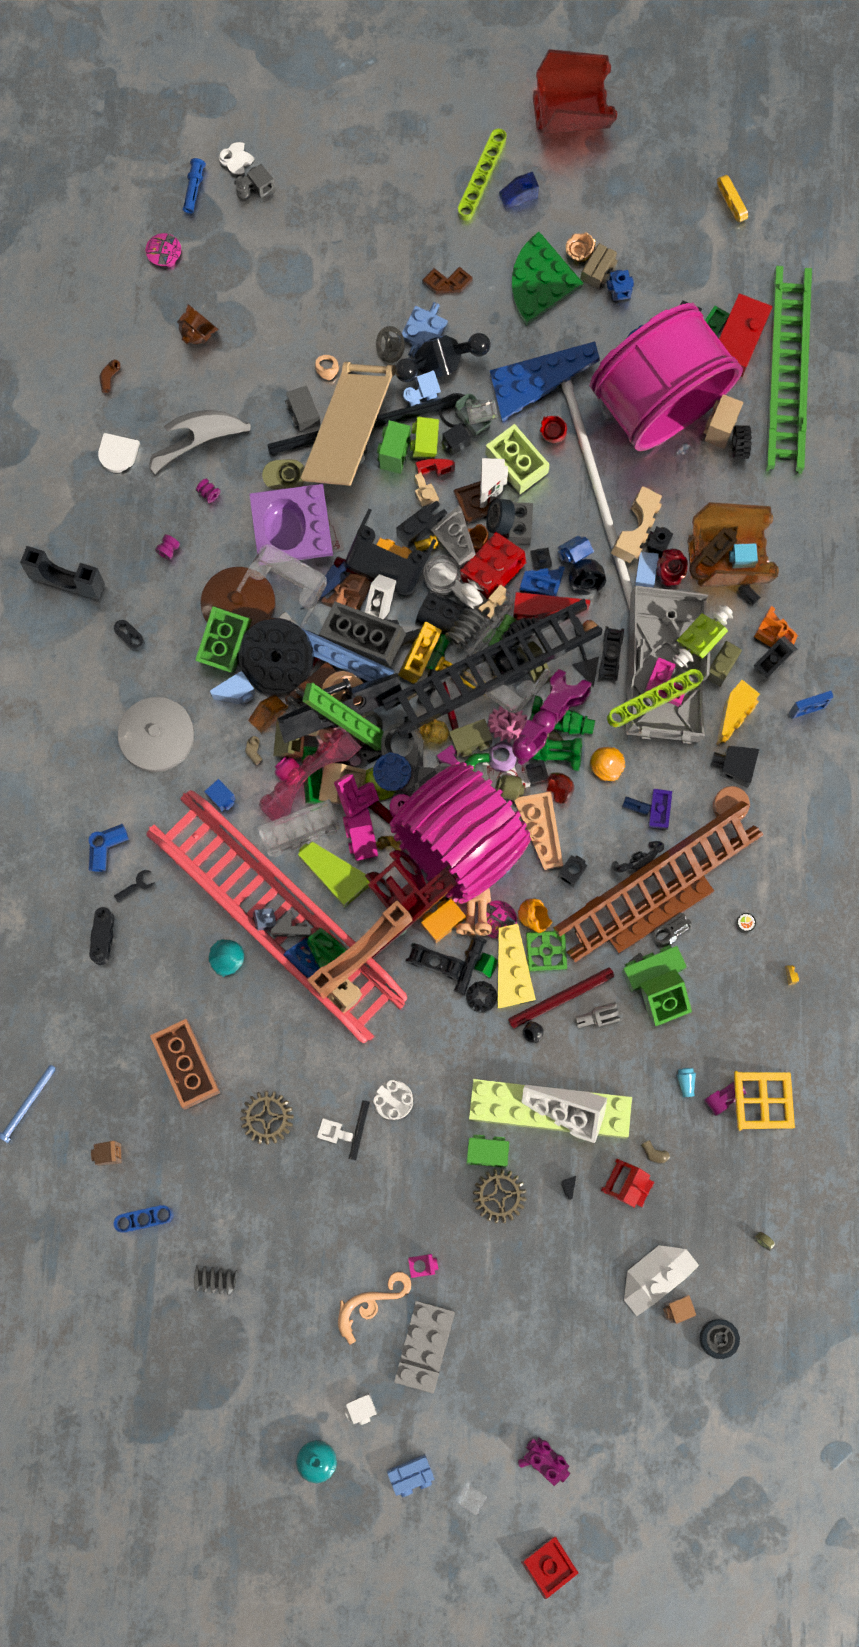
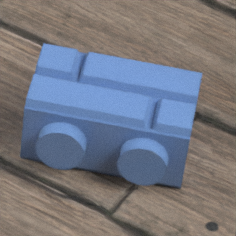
M426 1454L387 1470L395 1495L401 1494L402 1498L412 1494V1489L418 1486L421 1489L431 1486V1481L435 1480Z

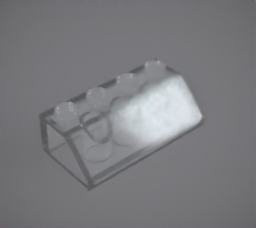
M328 799L257 828L268 856L277 857L282 855L283 851L287 849L295 850L307 841L309 843L315 842L322 835H333L340 829L332 803Z

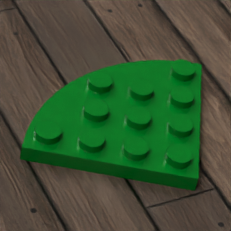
M537 232L528 240L515 261L511 284L512 296L516 310L526 326L583 286L581 279L540 232Z

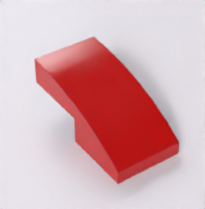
M427 459L415 462V470L417 474L421 472L422 475L435 471L437 477L455 472V462L448 459Z

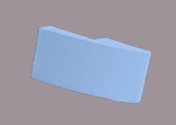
M640 553L635 586L654 588L659 554Z

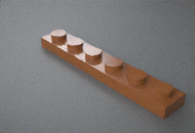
M702 876L609 939V942L617 954H620L655 931L656 928L712 894L714 889L705 876Z

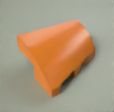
M771 606L754 637L772 647L780 638L785 636L794 645L798 635L793 629L789 628L784 618L780 620L774 613L776 609Z

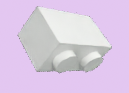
M380 574L375 578L370 586L365 613L381 619L387 616L390 611L396 580Z

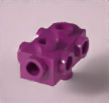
M540 1437L536 1440L532 1438L525 1447L527 1451L524 1458L518 1460L519 1466L523 1468L532 1465L553 1486L559 1481L563 1483L570 1475L568 1471L569 1465L564 1457L555 1453L549 1443Z

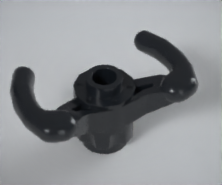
M651 841L648 844L650 848H653L650 852L642 853V851H638L631 855L630 863L619 865L617 861H614L611 868L617 873L627 870L636 872L653 861L656 855L664 850V843L661 841Z

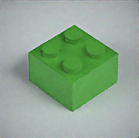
M389 420L388 426L383 428V441L379 443L377 448V461L380 462V469L401 474L411 442V426Z
M676 969L639 983L647 1014L655 1026L692 1012L685 983Z
M473 1135V1138L468 1139L466 1164L506 1168L508 1165L509 1141H505V1137L494 1136L492 1140L485 1139L484 1135Z

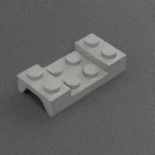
M419 1301L415 1302L394 1383L434 1394L455 1311Z

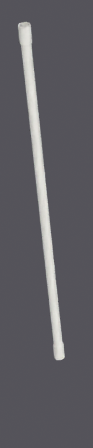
M570 379L567 382L561 383L567 399L612 550L617 540V534ZM613 555L630 610V596L633 588L624 560Z

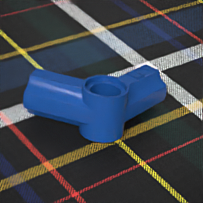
M123 823L102 832H94L89 836V871H106L107 848L129 840ZM102 838L103 843L100 846H95L96 839Z

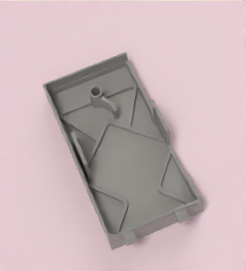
M643 586L634 587L630 596L627 701L645 693L646 685L658 657L675 664L673 662L675 659L673 655L678 656L680 654L679 648L686 649L676 640L701 613L706 615L708 594ZM710 651L703 659L693 653V662L688 661L686 663L688 668L683 667L681 669L675 665L671 679L691 669H697L703 675L700 685L685 693L679 707L667 702L626 723V734L641 736V739L649 740L651 739L650 737L682 740V743L686 744L700 742L706 736L702 702L703 682L708 678L710 671ZM689 675L691 682H698L695 675ZM643 698L645 705H652V701L649 698ZM634 706L627 707L631 714L637 713Z

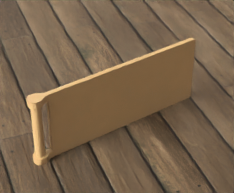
M351 362L343 363L341 376L302 473V481L347 486L352 484L391 378L395 375V365L376 366L352 364ZM351 371H356V372L384 373V374H386V375H385V376H372V375H358V374H349V373H350Z

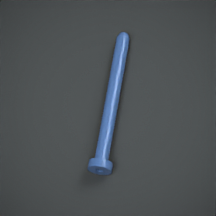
M48 1066L2 1133L0 1132V1139L9 1143L11 1140L9 1136L55 1072L54 1066Z

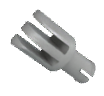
M616 1002L595 1007L591 1013L575 1016L578 1028L591 1024L598 1025L599 1027L621 1021L620 1017L617 1016L619 1014L618 1009H614L617 1007Z

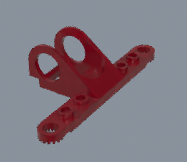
M395 850L389 853L394 861L381 873L373 871L365 875L370 882L368 886L387 909L398 901L410 913L413 920L374 954L372 958L376 957L457 885L456 879L458 876L456 873L451 874L449 872L450 865L445 867L426 884L417 863L405 852ZM400 858L404 859L410 864V866L413 868L415 872V875L410 873L402 865ZM394 867L397 868L408 882L403 888L397 884L392 876H389L386 880L383 878ZM378 881L387 887L391 897L380 890L376 884Z

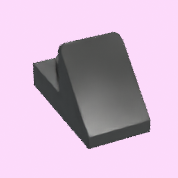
M290 911L271 929V934L277 937L309 938L312 930L305 923H296V926H292L293 913Z

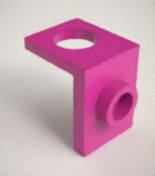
M432 1254L408 1258L411 1278L434 1275L435 1270H438L437 1257L433 1258ZM418 1260H422L426 1265L425 1270L420 1273L414 1270V1263Z

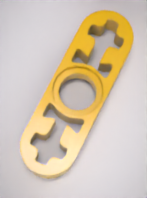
M724 175L717 178V186L735 220L739 223L748 219L747 209L729 176Z

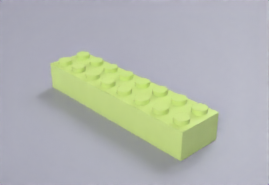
M473 1079L469 1121L571 1132L562 1125L559 1127L554 1124L555 1120L547 1115L542 1116L522 1103L525 1085ZM593 1093L607 1098L605 1115L598 1136L627 1139L629 1137L632 1097Z

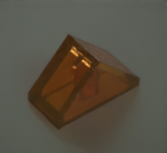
M274 694L260 701L248 721L262 734L288 709V706Z

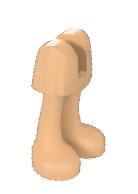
M489 888L466 902L465 923H460L456 926L457 933L466 936L475 935V933L480 936L491 934L492 927L487 923L486 917L487 903L491 901ZM476 904H478V923L475 924Z

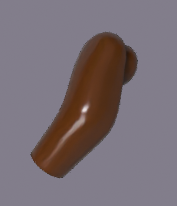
M116 359L110 361L99 375L102 393H109L111 391V378L120 370V362Z

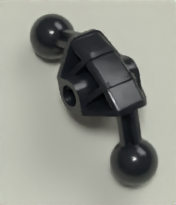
M475 333L469 338L468 342L458 343L456 339L447 335L429 339L415 353V360L405 358L396 364L395 374L402 382L413 381L418 375V370L423 373L434 371L436 377L451 374L457 370L461 354L470 352L476 357L486 355L491 347L490 339L483 333Z

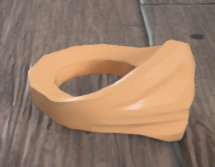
M322 355L315 361V370L323 379L330 381L337 375L339 370L338 361L331 355ZM324 359H329L333 362L332 368L324 369L319 363Z

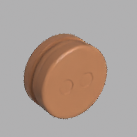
M735 786L725 787L717 793L713 800V812L718 817L740 801L750 806L749 797L741 788ZM749 810L738 816L740 821L745 817Z

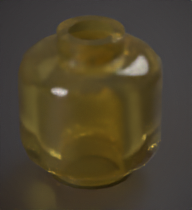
M435 719L421 726L420 733L423 741L440 745L447 740L449 729L445 722Z

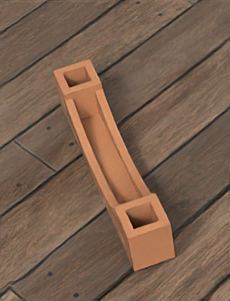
M398 901L385 910L379 920L354 945L338 958L321 967L307 979L323 1000L413 921L410 913Z

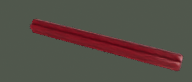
M608 967L510 1017L508 1022L512 1028H516L614 978V973Z

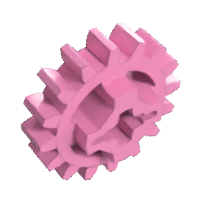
M509 705L506 706V709L499 706L498 710L493 709L492 714L489 715L487 726L490 727V733H494V738L499 736L501 737L500 741L507 739V742L510 743L511 739L515 741L520 737L528 716H522L523 711H516L515 706L513 709H510Z

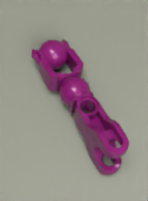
M558 669L550 679L549 696L540 707V711L533 716V719L527 720L520 737L514 741L512 746V752L517 758L518 764L522 765L529 761L544 747L547 734L554 730L555 725L562 719L569 708L584 704L591 693V682L582 680L577 685H567L565 671Z

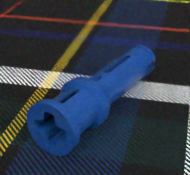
M198 158L190 160L191 169L187 175L189 182L182 210L189 214L194 213L199 183L203 181L202 172L206 166L205 161Z

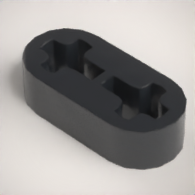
M119 620L114 624L115 634L131 650L139 651L144 647L145 642L142 635L129 622ZM119 627H125L128 633L125 634L123 631H120ZM130 637H133L135 640L139 639V644H133Z

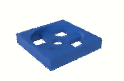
M832 691L795 702L789 711L790 718L794 719L825 709L834 697Z
M306 937L288 949L284 956L303 975L309 978L320 968L315 963V958L307 944L308 938ZM305 947L311 954L304 953L300 948Z

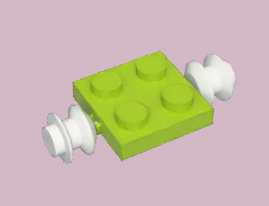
M719 605L720 611L718 613L713 612L714 619L701 613L676 640L682 647L686 648H679L680 654L678 656L673 655L675 658L673 662L681 669L683 667L688 668L686 663L688 661L693 662V653L703 659L728 632L723 625H727L726 620L728 618L733 619L731 615L733 612L729 607Z

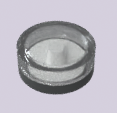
M438 555L426 563L423 575L427 588L440 595L453 593L451 587L455 586V581L458 580L461 583L458 562L450 556Z

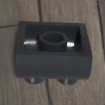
M431 590L420 607L415 624L422 627L425 622H428L442 630L441 634L446 635L447 632H450V627L454 626V622L459 620V615L463 614L465 606Z

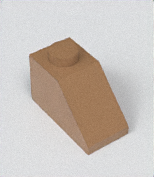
M108 1141L94 1144V1149H91V1160L95 1161V1165L98 1166L122 1163L121 1143Z

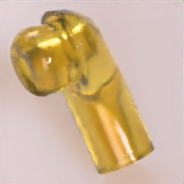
M381 836L376 842V846L380 850L387 846H391L395 850H401L399 846L402 843L395 841L394 836Z

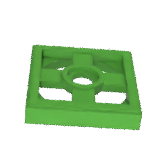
M543 931L541 933L526 932L529 972L567 970L565 934L558 936L555 931ZM542 936V945L531 948L533 940ZM550 936L558 939L562 946L550 944ZM545 947L550 949V953L547 955L543 953V948ZM553 954H562L561 961L557 965L552 966L551 957ZM540 955L543 957L544 966L535 964L532 956Z

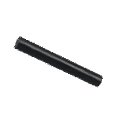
M362 1100L348 1159L355 1161L357 1159L370 1104L369 1101Z

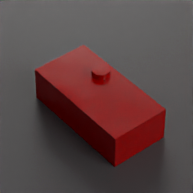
M739 293L719 340L730 355L735 357L742 366L743 372L741 377H743L773 306Z

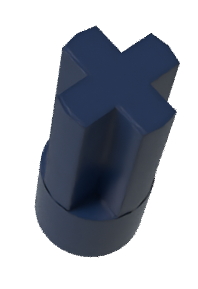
M626 796L622 807L648 815L651 805Z

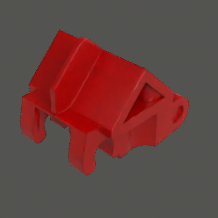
M616 1158V1165L605 1187H602L600 1191L633 1208L636 1205L643 1208L645 1199L655 1184L654 1181L649 1179L651 1175L634 1165ZM624 1167L629 1172L622 1188L617 1194L612 1189Z

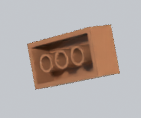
M187 1019L150 1035L179 1103L184 1110L221 1093Z

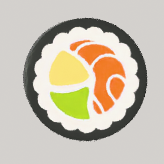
M742 913L736 920L737 929L743 933L751 932L756 926V919L750 913Z

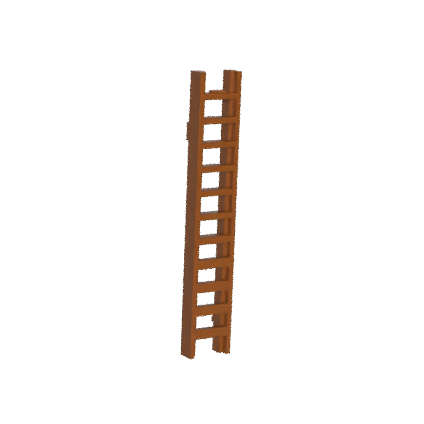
M740 801L553 927L558 936H562L574 928V933L580 943L567 951L569 958L577 962L763 836L758 827L753 825L745 831L738 816L749 810V804ZM731 822L737 837L731 838L729 841L723 827ZM713 833H716L722 845L715 852L707 839ZM698 843H700L706 855V858L700 862L697 861L691 849ZM682 854L685 855L691 866L684 873H681L675 861ZM668 864L675 879L665 884L659 870ZM653 874L660 889L650 895L643 880ZM637 885L644 900L634 906L627 891ZM621 896L628 910L618 917L611 902ZM606 907L613 921L602 927L595 913ZM590 918L596 932L586 938L579 924Z

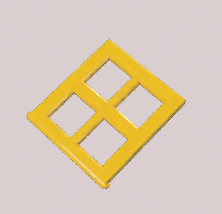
M734 1072L737 1128L739 1131L742 1129L795 1128L791 1073ZM742 1081H758L759 1098H744ZM767 1081H782L784 1098H768ZM744 1103H760L761 1121H745ZM768 1103H784L785 1121H769Z

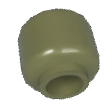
M504 774L502 777H498L495 790L501 789L503 792L500 795L504 799L514 801L523 795L525 785L522 784L520 777Z

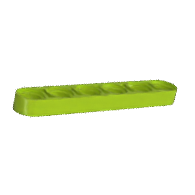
M498 128L492 131L458 206V216L462 220H470L476 211L506 144L507 135L503 129ZM501 135L503 140L496 141L494 136ZM493 149L497 153L496 155L491 156L487 152L488 150ZM488 164L490 169L483 170L481 165ZM480 178L484 181V183L481 185H477L474 183V181ZM470 193H474L477 195V198L471 200L467 196ZM463 208H468L471 212L469 214H463L461 210Z
M697 669L688 670L613 708L607 716L608 724L612 727H620L691 691L702 682V673ZM689 675H695L698 682H691ZM675 682L680 683V684L682 685L683 689H682V690H677V689H675V688H674V683H675ZM664 690L667 693V698L660 697L658 691ZM643 698H649L652 701V705H645ZM634 706L637 713L631 714L627 707ZM616 713L620 715L621 721H614L612 719V714Z

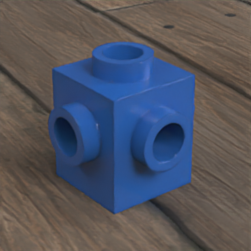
M616 270L610 273V278L607 280V289L611 291L613 301L631 298L634 281L633 277L629 276V271Z

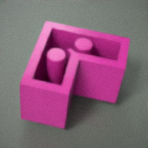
M368 807L352 817H343L346 836L351 838V842L348 843L350 854H354L355 860L377 857L378 852Z

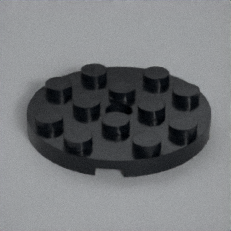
M268 618L257 622L244 634L238 652V660L243 674L254 684L253 686L267 693L282 694L296 689L308 678L314 663V651L309 637L297 624L282 618ZM273 651L280 653L281 658L279 661H275L272 658L271 654Z

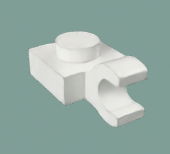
M323 1118L317 1138L337 1144L338 1138L352 1142L354 1135L342 1131V1124Z

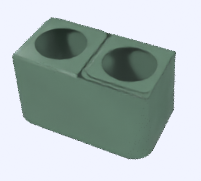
M466 394L456 402L455 413L475 438L490 428L491 417L473 394ZM464 406L470 407L472 411L475 410V416L470 423L468 422L470 418H465L460 412ZM476 420L481 421L484 425L478 432L471 426L472 422Z

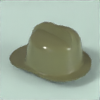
M293 459L270 461L263 469L262 478L264 483L271 489L280 490L300 487L305 482L301 480L305 467L301 462Z

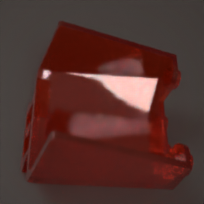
M552 49L547 51L537 69V90L533 92L536 128L542 129L544 133L606 129L612 126L613 122L617 119V110H615L614 106H608L606 103L607 91L604 88V80L611 72L608 55Z

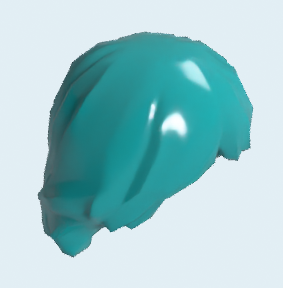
M221 939L217 940L210 948L208 961L216 974L225 977L226 975L234 974L241 967L245 954L242 946L237 942Z

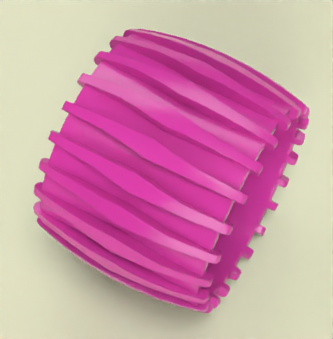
M457 762L430 778L408 798L390 822L391 833H396L394 835L395 841L400 840L402 843L399 846L402 851L406 849L409 856L418 864L420 870L422 869L428 875L425 878L428 882L445 867L451 866L449 872L451 874L456 873L458 876L456 879L457 885L445 896L447 898L452 896V901H458L459 904L466 903L477 897L501 879L518 861L531 841L529 830H525L527 826L525 821L521 822L519 820L521 816L519 811L514 812L510 807L513 803L510 800L506 802L500 795L503 791L501 789L496 791L491 786L493 781L490 779L484 780L482 772H474V767L471 765L466 766L465 762Z

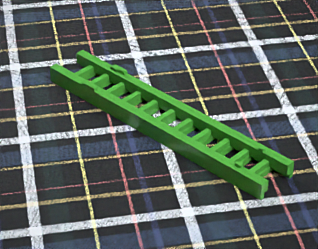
M776 266L774 271L765 471L774 470L775 457L796 458L795 471H798V473L802 474L805 468L812 268L804 269L803 284L783 283V266ZM782 292L802 294V300L782 299ZM782 309L802 310L801 317L781 315ZM781 325L801 326V333L781 332ZM780 341L800 343V350L780 349ZM780 357L799 358L800 366L779 365ZM779 373L799 375V383L780 382ZM778 390L799 391L798 400L778 398ZM778 406L798 408V416L777 415ZM777 423L796 424L797 433L777 432ZM776 440L797 441L796 450L776 449Z

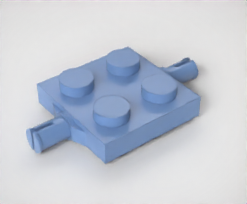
M433 302L429 311L415 306L400 336V339L412 346L408 353L410 357L412 355V358H415V353L424 342L442 336L448 320L436 314L440 307L438 303L436 305V302Z

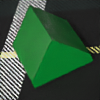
M482 952V957L477 961L474 970L491 978L498 966V960L492 955Z

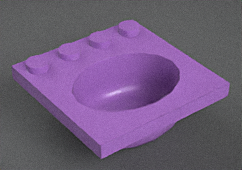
M323 484L249 494L259 566L333 556Z

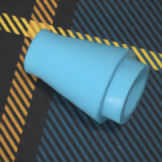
M693 1068L678 1069L676 1076L683 1097L695 1096L696 1072H694Z

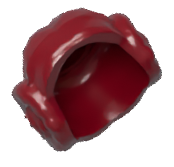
M679 549L664 550L662 556L657 561V574L660 577L661 584L666 586L679 585L686 576L688 560Z

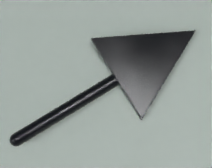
M583 645L579 647L584 661L572 665L594 687L599 656L587 660Z

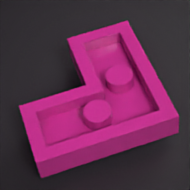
M658 657L645 692L669 681L676 664ZM674 683L675 689H683L681 685ZM664 690L658 691L660 697L667 698V693ZM685 694L669 701V703L679 707Z
M347 774L334 782L346 817L356 815L379 800L374 784L368 782L358 788L353 774Z

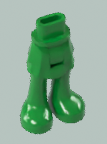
M535 695L529 720H532L533 716L540 711V707L543 705L542 697ZM568 710L562 717V721H558L554 729L562 733L567 732L568 734L584 735V733L592 735L595 720L588 719V716L584 717L576 711Z
M547 737L544 747L532 758L545 762L546 760L567 761L570 763L573 771L579 772L582 757V738L554 741L549 740V737ZM550 749H562L569 751H552Z

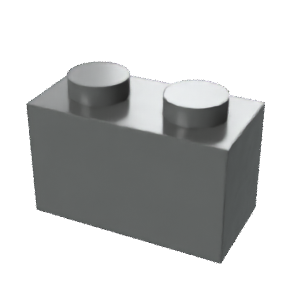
M307 385L286 392V407L288 411H292V422L294 426H298L300 432L321 425L320 416Z

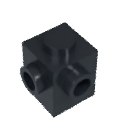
M656 526L654 532L650 531L646 539L649 543L645 552L659 554L658 558H660L663 551L668 548L673 533L665 527L660 528Z

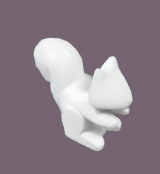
M456 580L455 586L451 587L456 597L460 598V601L465 603L467 607L478 611V608L486 603L487 599L472 584H462Z

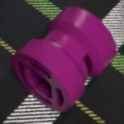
M165 534L162 538V543L157 545L155 551L161 557L171 560L174 550L179 548L180 543L172 536Z

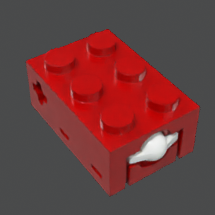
M495 532L476 555L460 570L462 582L472 584L486 599H489L500 585L505 587L527 563L525 551Z

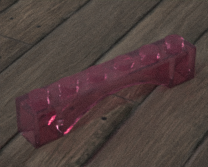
M345 729L335 730L327 742L321 743L313 755H308L300 767L294 768L289 773L288 778L277 783L274 790L270 794L264 795L258 805L278 825L291 813L292 803L298 789L312 773L328 764L348 761L362 747Z

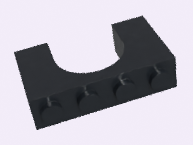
M26 546L20 561L29 579L98 601L105 586L98 568L80 563L77 571L73 572L51 562L45 551Z

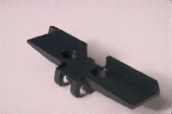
M398 673L353 688H351L349 680L345 678L343 682L323 690L330 695L345 690L346 693L341 695L342 699L339 701L360 715L383 706L382 700L402 691ZM356 696H361L360 704L354 705L353 699ZM309 705L277 718L284 743L326 727L332 729L339 727V725L327 717L319 718L318 711Z

